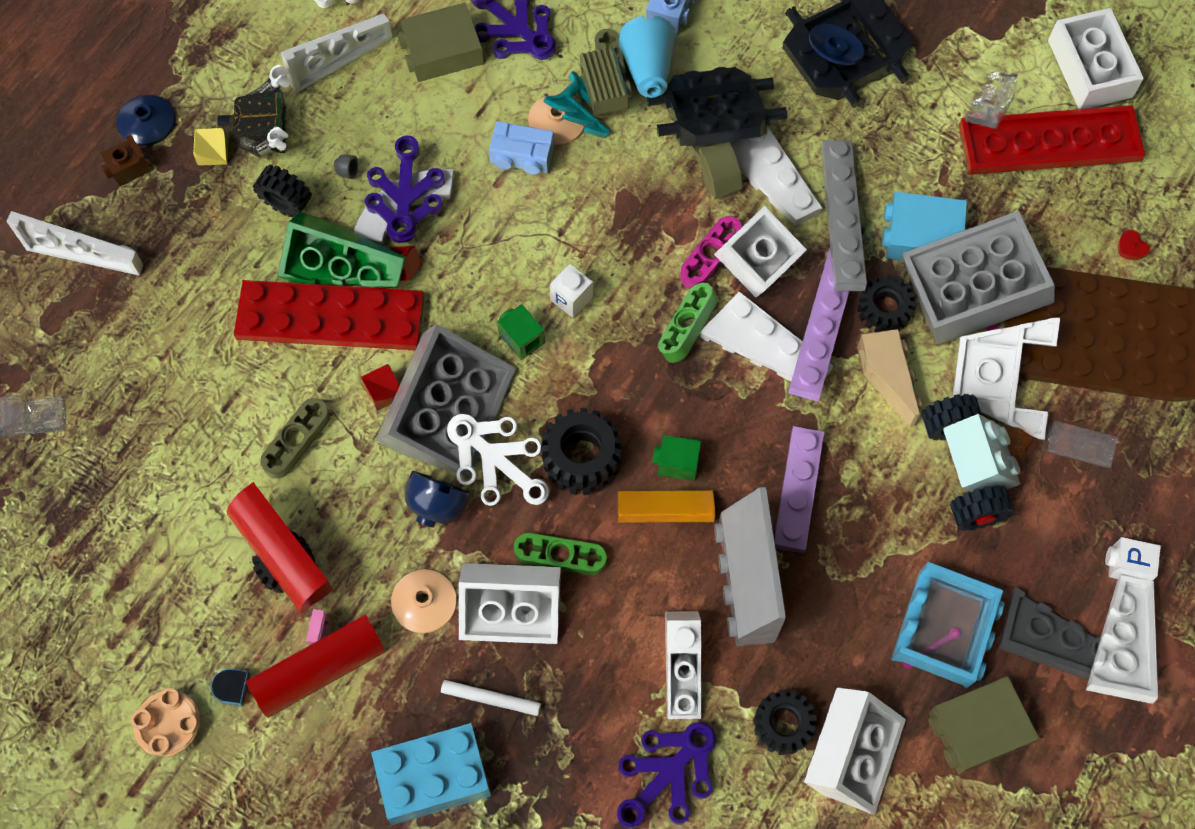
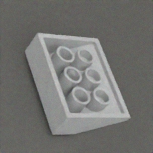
M1019 211L902 253L923 315L936 345L1054 303L1055 285Z
M436 324L423 332L376 441L405 456L457 474L460 468L458 445L450 440L447 433L450 420L456 415L468 414L474 417L477 422L494 421L516 368ZM460 424L457 429L458 433L461 436H466L468 434V427L465 424ZM483 434L480 436L486 440L488 434ZM471 446L472 467H475L480 452ZM464 469L461 475L469 478L472 472Z
M759 487L722 511L719 523L714 524L716 543L722 542L723 554L718 555L719 569L721 574L726 573L727 585L723 586L724 604L730 605L732 617H727L729 637H735L736 647L775 643L786 618L766 487Z

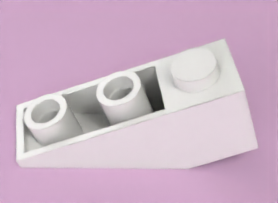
M698 611L665 612L667 718L701 719V619Z

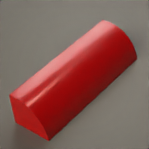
M252 482L240 491L230 502L227 508V516L300 614H302L332 592L333 588L255 483Z
M365 614L245 682L264 715L270 718L386 651Z

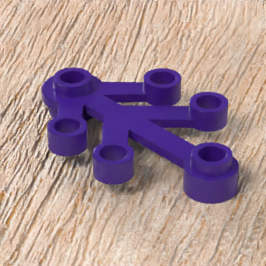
M471 0L475 7L487 9L505 24H476L474 28L479 42L484 43L490 37L520 36L525 40L518 42H508L505 39L497 40L493 45L494 55L497 58H508L511 53H530L536 59L545 60L555 54L556 42L547 31V23L550 21V9L547 6L538 5L533 10V18L537 23L536 33L528 28L527 7L530 5V0H514L516 17L495 0ZM540 13L546 14L545 16H542V17H541V16H538V14H540ZM486 31L485 34H479L478 32ZM500 47H505V48H506V50H504V51H500V50H498V49H499Z
M408 135L400 137L395 143L396 155L401 160L399 189L385 176L382 168L373 167L367 172L369 184L375 188L379 187L397 204V214H395L383 203L380 194L370 193L365 198L367 210L373 214L377 213L387 223V234L391 240L397 243H406L412 240L417 233L416 225L429 214L436 215L443 210L442 198L437 194H430L425 198L423 205L409 214L410 205L431 188H441L445 183V178L441 169L432 168L427 172L426 177L411 188L413 161L419 156L420 150L418 141ZM406 150H412L410 153H404ZM374 175H381L380 179H372ZM434 176L440 177V179L437 181L431 180V178ZM372 201H379V204L376 206L370 205ZM431 202L439 203L436 207L429 206ZM401 227L407 228L406 231L397 232Z
M703 722L692 723L686 728L684 733L659 734L656 731L650 730L643 734L641 745L646 752L654 753L660 747H682L674 757L635 758L634 756L626 755L620 759L618 769L624 777L630 778L637 773L659 772L635 800L627 799L619 805L617 819L624 828L635 829L642 824L645 815L644 810L670 781L672 806L668 813L669 819L676 825H682L688 820L689 808L685 803L684 766L692 757L694 758L696 779L692 783L691 792L695 798L700 800L710 796L712 784L708 780L707 755L715 747L716 734L708 724ZM695 735H702L705 738V744L701 746L694 744L693 737ZM649 736H654L658 740V744L655 747H649L646 745L645 739ZM625 761H632L635 764V769L632 772H626L622 768V764ZM700 782L705 783L708 787V792L699 794L695 788L696 784ZM675 808H682L685 811L683 819L678 820L674 818L672 812ZM633 809L636 811L637 818L634 821H627L624 817L626 810Z

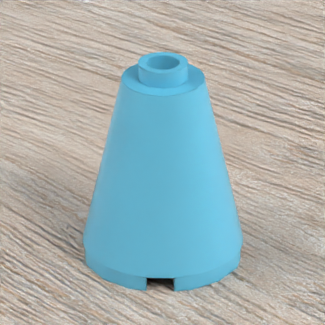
M644 16L636 17L628 21L619 33V47L637 89L641 95L650 98L662 95L667 89L676 41L674 27L668 20L660 16H653L654 19L645 20Z

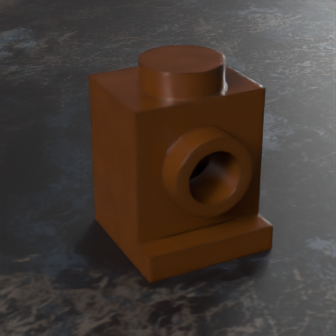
M131 134L126 136V141L101 152L105 161L99 164L108 179L114 176L119 187L151 171L143 153Z

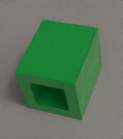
M522 304L515 309L511 308L505 311L497 321L499 335L520 360L545 343L544 329Z
M663 435L662 445H655L652 464L658 465L657 475L695 481L701 441Z

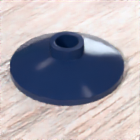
M820 24L812 28L809 34V42L812 48L821 57L830 62L840 65H853L858 63L864 55V47L861 41L853 33L840 26Z
M156 95L137 96L126 102L120 109L116 121L117 128L125 140H127L126 136L131 134L138 146L153 145L164 140L171 133L175 124V113L169 102L162 97Z

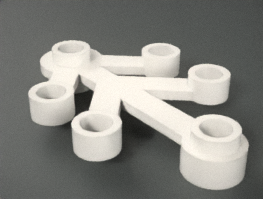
M459 414L450 420L447 433L450 440L458 445L460 468L456 476L461 484L469 485L477 478V471L472 467L471 446H473L481 453L484 489L481 492V500L484 504L492 506L501 499V491L497 488L496 467L523 489L524 498L530 504L538 505L547 500L550 494L547 482L539 478L531 479L505 457V455L525 454L529 457L538 455L542 450V444L539 439L530 437L519 442L490 444L480 435L498 432L503 436L513 435L518 428L517 421L512 417H504L499 421L477 422L471 415ZM505 420L512 422L513 429L511 432H505L502 429V424ZM460 424H465L468 427V434L466 436H461L458 433L457 429ZM529 441H534L537 444L538 449L535 453L527 451L526 445ZM464 469L472 472L470 481L462 478L461 474ZM533 486L541 489L542 493L539 498L531 496L530 489ZM488 490L496 492L497 497L495 501L487 500L486 492Z

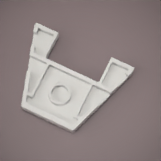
M1050 318L960 337L952 398L958 394L960 396L964 394H969L970 396L973 394L977 397L983 414L1037 439L1045 440L1048 412L1015 408L1023 343L1056 347L1060 318Z

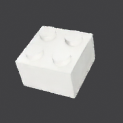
M764 206L714 255L756 298L773 284L807 249Z

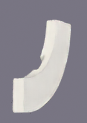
M441 169L445 178L444 185L438 189L431 188L410 206L425 203V198L430 194H437L442 200H450L454 169ZM429 170L412 174L411 188L426 177ZM434 176L431 178V180L437 181L440 179L439 176ZM397 180L393 184L399 189V180ZM380 191L378 194L382 196L383 203L397 214V204L384 191ZM372 201L370 205L376 206L379 204V201ZM365 208L358 219L354 233L383 246L387 235V223L377 213H370Z

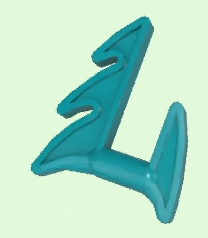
M572 71L569 75L571 83L560 94L546 96L544 103L565 112L563 115L564 119L585 125L583 129L585 132L606 138L610 130L573 98L578 94L590 104L584 80L576 72Z

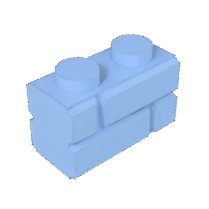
M497 121L489 146L490 163L504 170L511 167L523 169L526 173L532 175L539 174L540 172L548 173L555 144L554 131Z

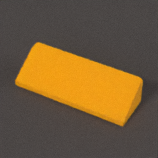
M713 490L618 491V523L714 522L715 519Z

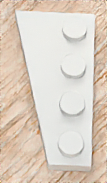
M380 14L280 52L284 66L288 70L287 76L290 79L291 87L298 93L392 39L390 21L384 14Z
M768 126L767 134L761 137L729 141L737 157L740 172L749 179V183L756 190L760 189L769 198L768 201L790 222L798 225L821 213L822 207Z
M13 211L10 212L7 223L27 251L140 275L143 268V263L136 251L128 246H118Z
M740 292L727 303L699 334V338L707 342L711 340L723 346L722 349L732 354L736 352L749 358L751 363L772 369L777 372L778 376L792 381L803 342ZM829 363L826 377L833 369V365L831 363Z
M1121 575L1117 580L1087 684V691L1151 704L1158 699L1154 581Z

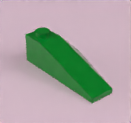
M300 212L288 222L277 277L302 284L397 287L400 283L406 257L328 220Z

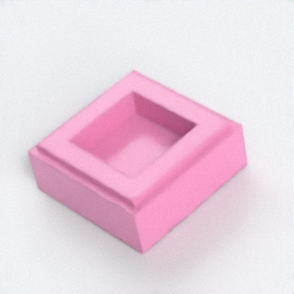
M313 609L306 638L308 645L327 636L330 619L325 611Z

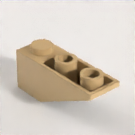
M898 329L862 334L857 350L864 376L909 427L914 426L919 415L922 413V403L920 397L914 394L915 377L913 369L911 367L908 368L906 363L907 345L905 340L900 339Z

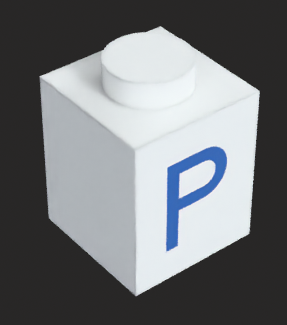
M571 264L550 284V301L572 318L593 298V281Z
M1121 537L1112 547L1108 548L1105 564L1110 566L1108 577L1119 579L1121 575L1153 581L1158 576L1161 546Z

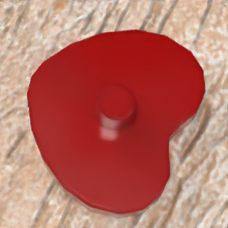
M1135 230L1125 231L1118 241V253L1125 259L1140 260L1145 258L1150 251L1149 245L1141 240L1139 233Z

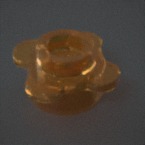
M1005 426L1004 428L1010 438V444L1007 445L1010 455L1014 456L1017 461H1021L1026 456L1025 449L1032 442V438L1020 428ZM1011 441H1015L1016 445H1012Z

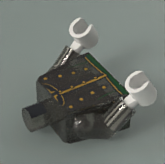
M276 65L271 69L270 78L259 88L234 100V114L218 115L217 118L218 128H223L226 132H233L238 147L259 158L272 152L285 153L286 138L289 136L286 133L287 105L283 92L279 89L280 86L288 87L290 79L285 76L288 74V70L281 65Z

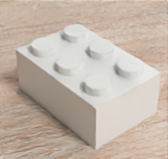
M1111 8L1056 21L1048 42L1078 109L1093 108L1134 97L1144 78Z

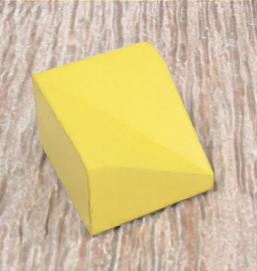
M195 129L193 154L198 166L227 165L229 139L225 129Z

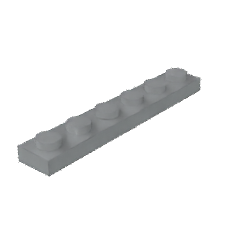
M822 140L821 156L834 291H865L867 281L852 141Z

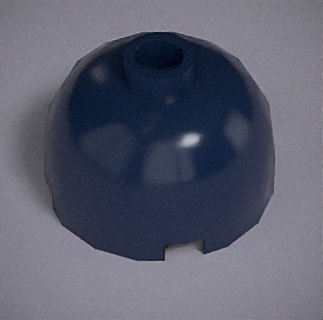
M412 470L405 489V502L409 510L418 515L416 519L418 523L434 528L436 523L448 524L455 521L464 511L471 494L453 484L433 479L432 476Z

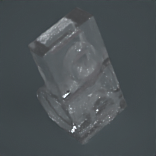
M16 395L0 398V435L3 438L66 430V401L62 396L28 400L25 397Z

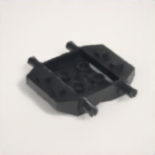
M840 0V3L807 19L802 18L795 6L792 9L789 8L785 15L794 26L783 41L782 48L816 95L835 100L846 97L852 108H855L856 105L859 106L863 101L856 91L867 82L881 80L893 73L901 84L910 80L911 75L902 63L912 48L914 40L884 0ZM855 18H858L865 29L868 31V33L871 35V37L874 39V41L885 54V58L881 57V55L876 50L875 45L870 42V40L861 30L859 23H857L854 20ZM820 24H833L847 29L861 41L864 47L862 59L853 65H840L821 57L809 42V34L812 28Z
M717 67L709 71H689L685 74L673 75L666 91L662 95L654 98L647 97L648 107L665 104L671 120L674 121V123L657 124L658 137L675 134L680 146H698L761 137L767 134V126H770V121L787 119L786 107L765 108L758 91L773 90V78L752 79L750 75L736 67ZM719 95V97L706 98L705 96ZM683 99H690V101H685V102H683L682 100H683Z

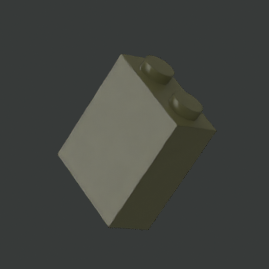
M466 2L400 20L402 32L397 33L401 49H407L409 55H405L409 73L415 72L418 82L483 65L482 47Z
M1008 676L941 703L929 712L931 717L928 719L930 728L936 737L940 736L946 748L943 751L945 759L951 769H956L958 775L1028 747L1039 740Z

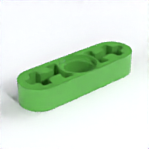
M699 283L688 291L660 338L658 348L668 362H679L687 356L716 307L718 298L709 284ZM695 318L690 326L681 327L686 319Z
M524 533L517 537L514 542L515 557L523 565L561 567V571L588 576H596L603 572L606 567V552L598 544L533 533ZM527 543H533V549L543 551V544H546V560L541 559V552L531 551L530 556H525L524 551L520 547H526ZM556 547H564L570 553L569 558L564 562H556L551 557L552 550ZM574 549L579 550V557L589 558L590 553H595L596 558L601 560V562L597 561L594 563V566L590 567L587 560L578 558V565H574Z

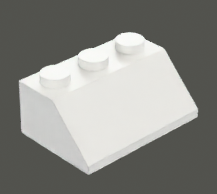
M463 563L459 578V640L557 644L561 567Z
M836 688L804 783L824 796L867 813L875 814L906 719L869 692Z

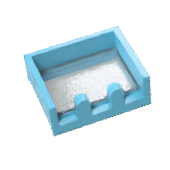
M927 562L919 571L891 660L904 662L961 684L965 688H968L976 681H980L986 668V663L982 662L985 650H990L995 638V632L991 631L994 620H999L1004 608V602L1000 601L1003 590Z

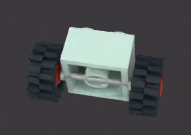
M958 394L954 395L953 398L945 397L943 401L937 400L933 402L934 405L926 406V409L922 410L921 415L929 439L936 441L938 439H947L961 486L971 491L963 493V496H957L955 500L950 502L958 530L966 531L969 529L972 531L976 528L982 529L988 525H996V522H1003L1005 518H1010L1015 512L1007 489L1020 485L1017 476L1020 474V467L1015 457L1010 455L1007 446L1010 444V438L1006 429L992 420L990 421L983 417L977 397L973 394L970 396L969 394L962 396Z

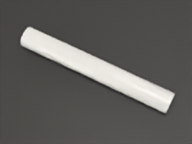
M448 680L443 681L441 693L530 715L538 716L541 703Z

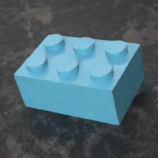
M471 723L371 752L386 817L391 825L491 796Z

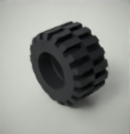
M580 408L578 413H574L573 409H569L565 417L561 413L555 417V424L550 422L546 427L547 434L543 433L542 437L543 467L545 472H548V478L552 483L557 481V488L562 491L568 487L569 494L576 495L577 490H583V495H590V489L594 488L596 492L603 490V483L609 485L613 481V474L617 475L619 463H621L622 443L621 437H618L616 425L611 426V419L607 416L600 418V412L597 410H593L592 414L587 413V408ZM585 440L595 444L599 448L600 453L590 462L576 463L569 460L563 454V451L570 443Z

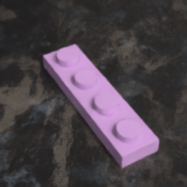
M795 426L792 428L774 536L776 549L803 554L806 551L824 432Z

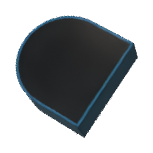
M235 669L220 671L215 675L211 683L213 695L221 703L243 707L247 690L245 681L249 679L250 673Z

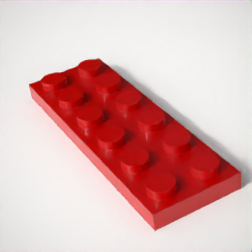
M1133 105L961 118L959 123L969 175L1140 162L1145 157Z
M242 280L234 337L236 340L415 351L420 338L424 292L422 290Z

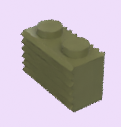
M610 46L603 50L599 49L597 51L581 53L580 70L593 115L596 116L627 109L628 98L632 97V89L629 80H623L622 74L625 73L624 62L621 56L616 57L614 47Z

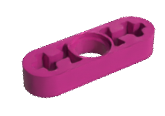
M726 216L719 219L683 263L680 280L686 288L691 289L696 284L707 283L722 264L718 258H707L703 254V250L708 247H714L719 250L742 228V224L737 218ZM730 228L734 229V232H733V233H729V234L724 238V243H723V242L721 241V239H722V237H723V231H724V230H729ZM700 262L702 267L700 268L699 277L694 276L690 278L689 272H695Z

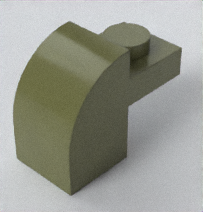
M729 141L688 146V149L701 164L704 185L715 199L742 189L738 160Z

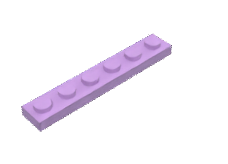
M830 248L788 391L789 394L814 401H819L849 293V291H834Z

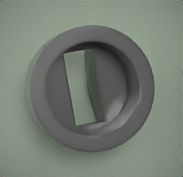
M340 155L334 161L333 167L335 172L343 178L353 179L358 171V158L355 155Z

